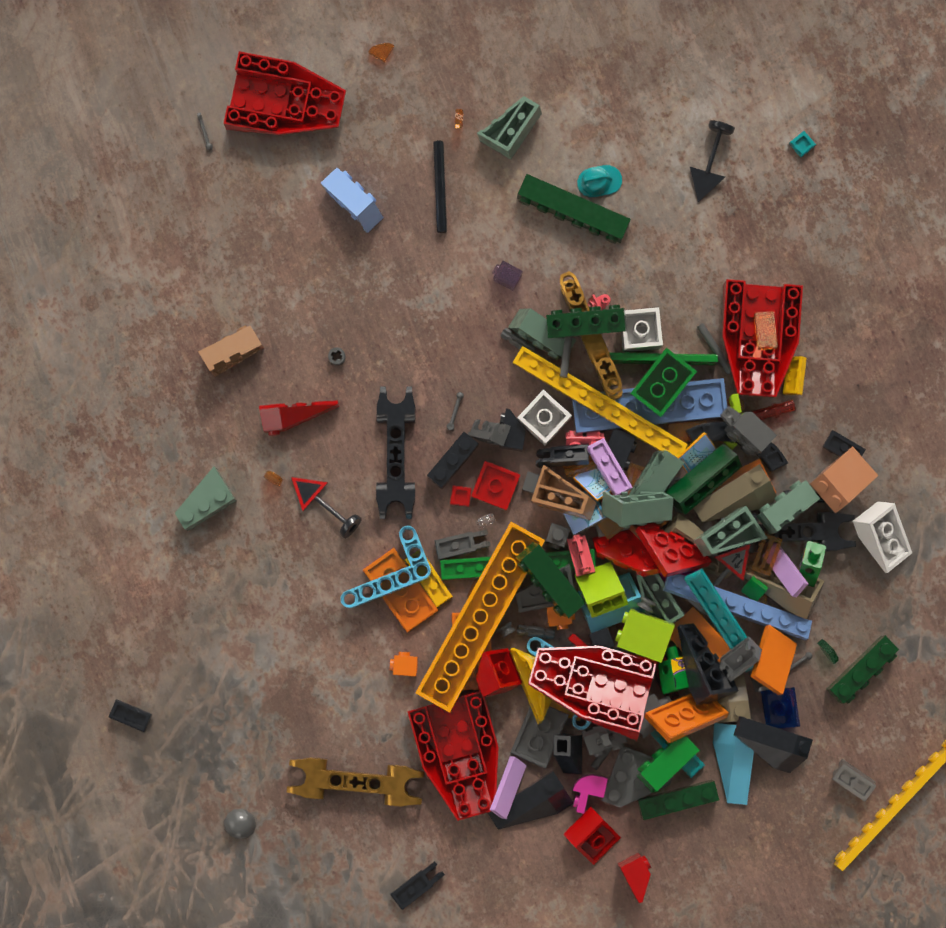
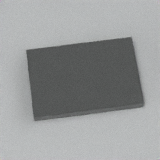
M549 706L542 723L537 724L530 707L510 753L546 769L554 751V735L561 734L569 715Z

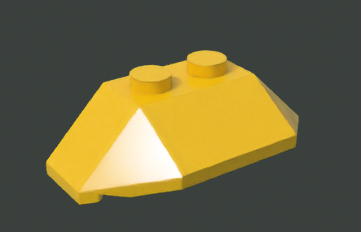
M511 648L509 651L523 684L521 685L537 724H540L544 720L552 700L528 685L535 657L516 648Z

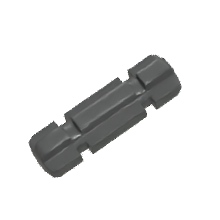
M508 328L502 331L501 337L506 341L509 340V343L518 349L524 346L532 352L535 351V346L530 343L528 344L526 340L517 334H512V331Z
M518 625L517 634L554 639L555 630Z

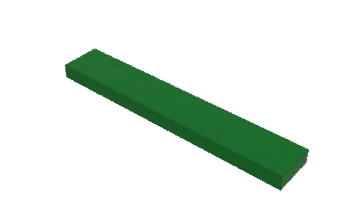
M609 352L614 364H654L662 354ZM676 354L688 365L715 366L718 362V355Z

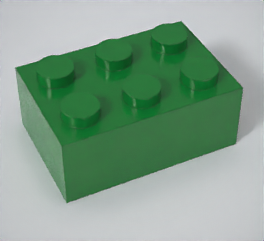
M666 347L630 394L662 417L697 371Z
M687 736L671 743L666 741L667 746L665 748L661 747L651 755L653 759L650 762L645 761L637 769L639 773L636 776L652 793L657 792L700 751Z

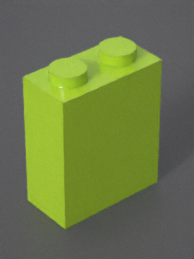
M611 562L594 567L595 572L581 576L574 575L583 600L586 602L585 604L592 618L628 605L625 591Z
M632 608L629 612L625 611L622 623H625L623 631L618 630L615 639L618 642L617 647L662 663L675 624Z

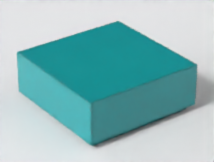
M805 131L789 142V145L800 158L816 146L815 142Z

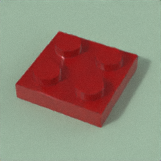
M485 461L471 497L507 511L520 474Z

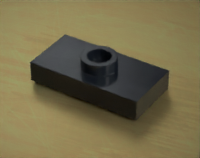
M116 699L108 717L145 732L153 714Z

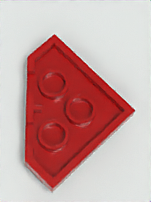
M655 523L638 526L635 530L664 578L704 568L712 562L708 556L702 555L695 543L692 545L684 541V537L671 531L667 533L659 529L660 526Z
M631 530L592 538L597 557L603 560L607 558L613 561V564L624 569L630 568L635 570L638 575L643 577L661 573L644 544Z

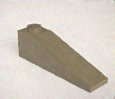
M759 464L703 499L693 510L702 523L724 518L736 509L747 506L749 511L759 510L765 504L775 501L776 493L770 479Z
M679 513L664 529L667 533L671 531L684 537V541L694 545L693 540L704 533L693 522ZM724 551L708 555L712 562L709 566L703 568L705 572L720 576L726 566L714 556L725 553ZM730 570L724 578L727 579L733 572Z
M747 561L744 576L748 581L752 576L757 578L768 587L765 592L766 595L787 611L804 619H807L825 582L818 578L814 587L806 586L797 597H792L769 565Z
M744 672L734 679L739 691L717 700L729 714L727 718L716 723L738 721L739 716L751 719Z

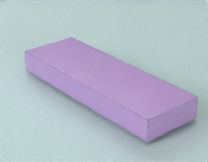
M604 438L587 446V451L613 495H621V492H627L633 488Z
M774 542L763 554V557L791 596L797 597L808 585V582L779 543Z
M510 756L490 808V811L503 819H507L527 766L513 756Z

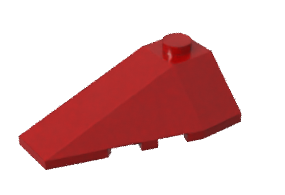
M338 400L312 402L310 406H307V403L300 402L292 404V407H288L285 403L259 406L263 431L268 433V436L280 435V432L289 430L338 408L339 402Z

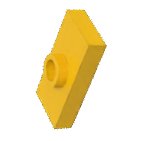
M796 356L792 358L784 379V395H802L806 357Z

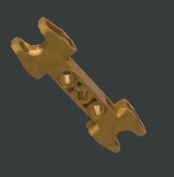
M570 271L561 274V291L569 311L575 308H581L582 312L589 311L584 293L576 276ZM566 277H571V278L574 279V280L569 279V280L563 282V280H564ZM602 334L580 335L606 396L613 400L622 398V382L611 360ZM612 385L618 386V388L614 390L610 389L609 387Z
M310 757L306 759H290L289 761L290 766L303 769L306 774V780L302 785L288 786L287 793L296 794L304 798L324 799L325 789L385 794L384 805L402 807L422 804V798L413 797L406 792L405 784L411 778H424L425 771L415 770L407 766L388 765L387 775L327 770V759ZM333 775L341 777L340 785L332 784L331 778ZM358 777V781H364V777H368L366 788H363L364 784H358L357 787H354V783H351V780ZM376 778L380 781L381 785L378 789H373L370 786L371 779Z

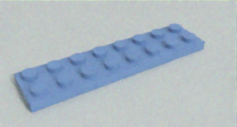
M724 378L688 382L662 417L630 394L634 388L622 389V398L614 400L654 425L720 418V414L727 408ZM572 399L576 433L622 429Z

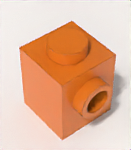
M554 607L546 608L549 627L557 626V630L569 629L568 625L572 624V620H575V613L570 618L560 617L553 610Z
M399 652V655H394V659H390V671H393V675L417 676L418 657L410 656V652Z

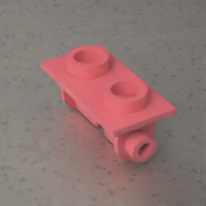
M593 294L588 299V307L601 306V310H603L610 303L611 299L607 294L597 298Z
M569 430V432H565V446L591 445L603 438L605 439L604 433H600V431L586 432V437H583V433Z
M578 534L574 535L573 538L567 539L576 576L595 572L586 536Z

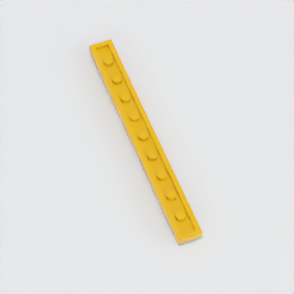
M524 346L521 347L513 361V364L659 451L667 450L678 457L688 445L568 373L567 378L560 377L561 368Z
M946 740L941 745L943 748L938 753L934 752L928 758L929 763L925 767L921 766L915 772L916 776L912 781L908 780L902 786L903 790L898 795L895 794L889 799L888 802L890 804L885 809L882 808L876 813V819L872 823L868 822L861 831L863 833L858 838L855 836L848 843L849 847L847 850L837 854L835 857L836 861L833 864L839 870L843 871L946 762Z

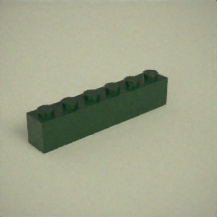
M526 174L517 194V199H519L520 203L526 206L531 204L537 207L538 211L545 214L547 212L554 214V217L558 220L572 222L571 225L576 228H586L592 235L599 236L600 234L606 237L607 241L614 244L617 242L621 243L631 220L628 217L529 174Z

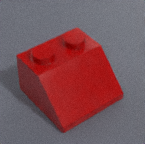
M508 648L482 653L476 681L483 697L506 693L523 684Z
M592 807L584 812L563 834L593 865L621 838Z
M636 853L617 864L638 903L643 902L651 876L649 869L652 867L644 855L641 857L639 853Z

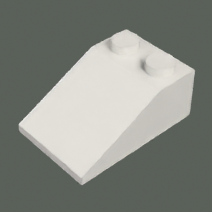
M876 502L853 520L859 539L885 573L890 572L912 554L895 503Z

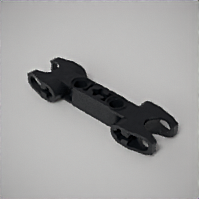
M380 386L377 402V423H387V482L376 483V500L380 519H386L387 508L393 502L402 503L405 507L406 519H412L415 503V482H405V423H415L416 407L412 386H406L405 398L398 404L391 403L387 399L386 386ZM394 429L401 431L399 438L391 437V432ZM395 448H398V451L401 452V454H398V462L402 461L401 464L396 463L394 455L391 454ZM399 467L401 474L398 477L392 476V468Z
M818 512L817 523H787L778 532L773 533L772 538L750 543L749 553H759V543L818 541V544L826 546L825 552L856 547V541L844 540L838 533L840 524L855 520V515L839 512ZM752 514L758 523L757 514ZM759 524V526L764 532L766 528L763 526V524ZM805 527L810 528L812 532L810 537L804 536L803 529ZM787 528L789 531H792V535H789V537L787 534L779 535V532H783Z

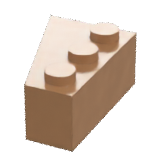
M243 326L236 333L228 335L198 352L209 371L216 377L264 347L252 327Z
M545 465L542 467L531 500L541 508L591 520L597 503Z

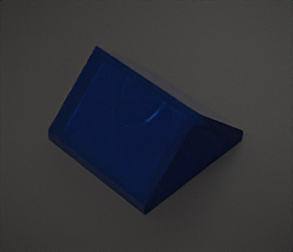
M785 687L782 695H777L770 689L761 691L766 725L776 728L800 727L795 687Z

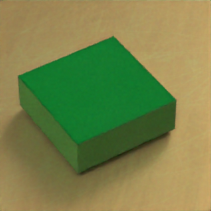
M752 576L741 589V592L750 599L758 601L767 591L768 587Z

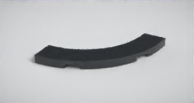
M709 422L685 430L691 443L705 432L711 442L723 441L740 445L737 441L733 442L726 435L727 432L724 430L728 426L726 422ZM772 442L761 453L756 454L770 472L788 464L782 452Z

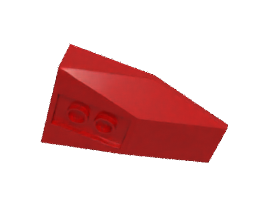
M239 51L235 67L237 76L230 106L227 105L223 123L226 130L284 135L339 128L346 95L345 89L296 62Z
M726 279L723 291L722 338L738 395L777 397L799 344L803 285L783 284L782 287L752 285L746 284V281Z
M602 646L538 648L528 685L578 717L637 741L657 661Z
M477 691L459 696L450 712L435 704L407 711L422 767L457 821L491 812L490 808L497 792L499 747L486 700L482 693Z

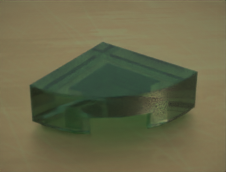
M821 639L817 643L833 664L837 663L839 657L835 650L825 640Z

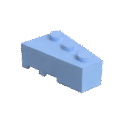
M336 168L321 184L325 191L342 208L344 207L354 220L357 219L368 233L384 218L375 204L376 199L370 193H364V188L358 182H352V177L345 170L342 172Z

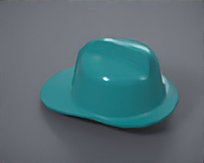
M596 166L584 170L579 175L577 184L579 191L584 196L599 197L616 192L621 187L622 175L614 166Z

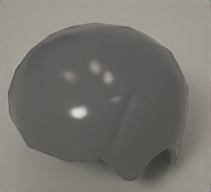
M242 808L233 809L224 820L225 830L231 837L236 839L248 838L256 828L255 817Z

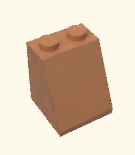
M852 446L826 467L810 485L828 506L837 513L879 475Z

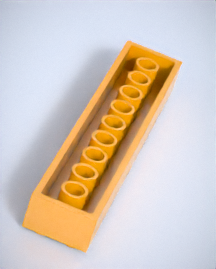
M510 522L419 685L416 694L448 712L451 711L527 574L518 566L520 562L516 557L532 542L540 544L542 547L545 542L544 539Z

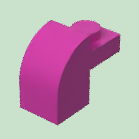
M588 774L580 777L574 783L572 790L579 792V796L575 795L573 802L576 812L584 814L588 794L604 798L607 777Z

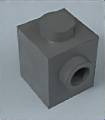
M551 523L545 543H548V547L556 550L564 548L570 529Z

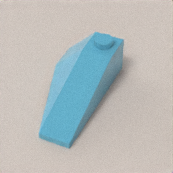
M714 723L713 746L727 803L747 805L754 751L734 736L736 725Z

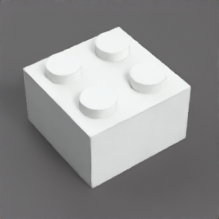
M659 307L626 310L627 331L621 332L623 352L661 349L663 340Z
M542 390L517 417V420L546 446L571 419L572 415L546 391Z

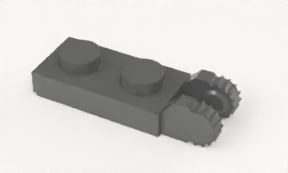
M487 530L474 533L468 532L435 540L438 559L461 555L491 546L490 542L487 541L476 545L473 538L487 535Z

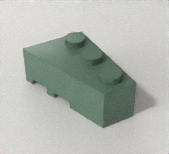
M523 96L509 107L502 116L494 119L491 122L492 124L477 133L480 142L512 159L542 115L540 105Z
M531 308L519 309L508 329L532 342L536 348L547 351L551 358L555 360L562 359L565 337L548 338L547 319ZM572 338L571 348L576 342L575 338Z
M667 450L655 451L628 495H639V492H665L685 462Z
M214 466L178 508L175 515L183 528L189 531L237 500L218 469Z
M798 480L790 486L791 491L787 494L784 492L780 493L774 498L776 502L772 505L767 503L759 509L761 513L757 515V518L770 535L782 529L781 527L791 522L796 516L820 499L806 480L803 482Z
M603 492L602 514L620 527L628 528L630 525L635 524L644 526L651 522L663 523L664 521L672 520L673 497L665 492H639V495H628V492H621V495H611L610 492Z
M747 506L733 511L693 541L702 555L708 556L767 539V536Z
M660 573L645 577L637 575L641 596L657 604L652 608V613L645 610L646 614L671 623L685 615L673 594L663 591L665 582L661 578Z

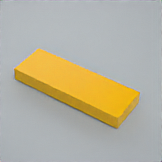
M420 549L410 556L418 558L421 554ZM406 558L405 561L409 566H411L408 558ZM428 560L431 575L420 583L435 606L438 607L453 596ZM420 566L417 569L419 576H425L428 572L425 566Z

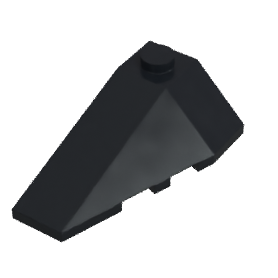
M694 623L679 625L677 628L688 685L696 705L710 704L738 692L735 681H730L727 678L728 672L726 669L720 670L718 655L716 653L712 654L707 647L708 642Z
M741 716L738 718L734 731V736L748 748L755 751L760 758L768 762V765L787 773H791L808 758L813 739Z
M552 770L515 795L507 819L500 818L492 811L488 812V815L499 830L559 814L571 806L573 801Z

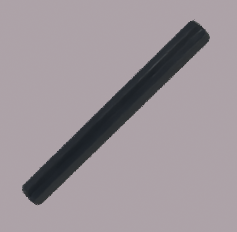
M441 140L433 142L436 224L438 233H446L444 143Z

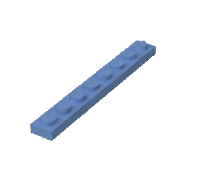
M677 574L666 577L663 591L700 603L684 580V575ZM715 587L732 615L763 626L771 625L780 632L802 640L809 638L812 625L811 620Z

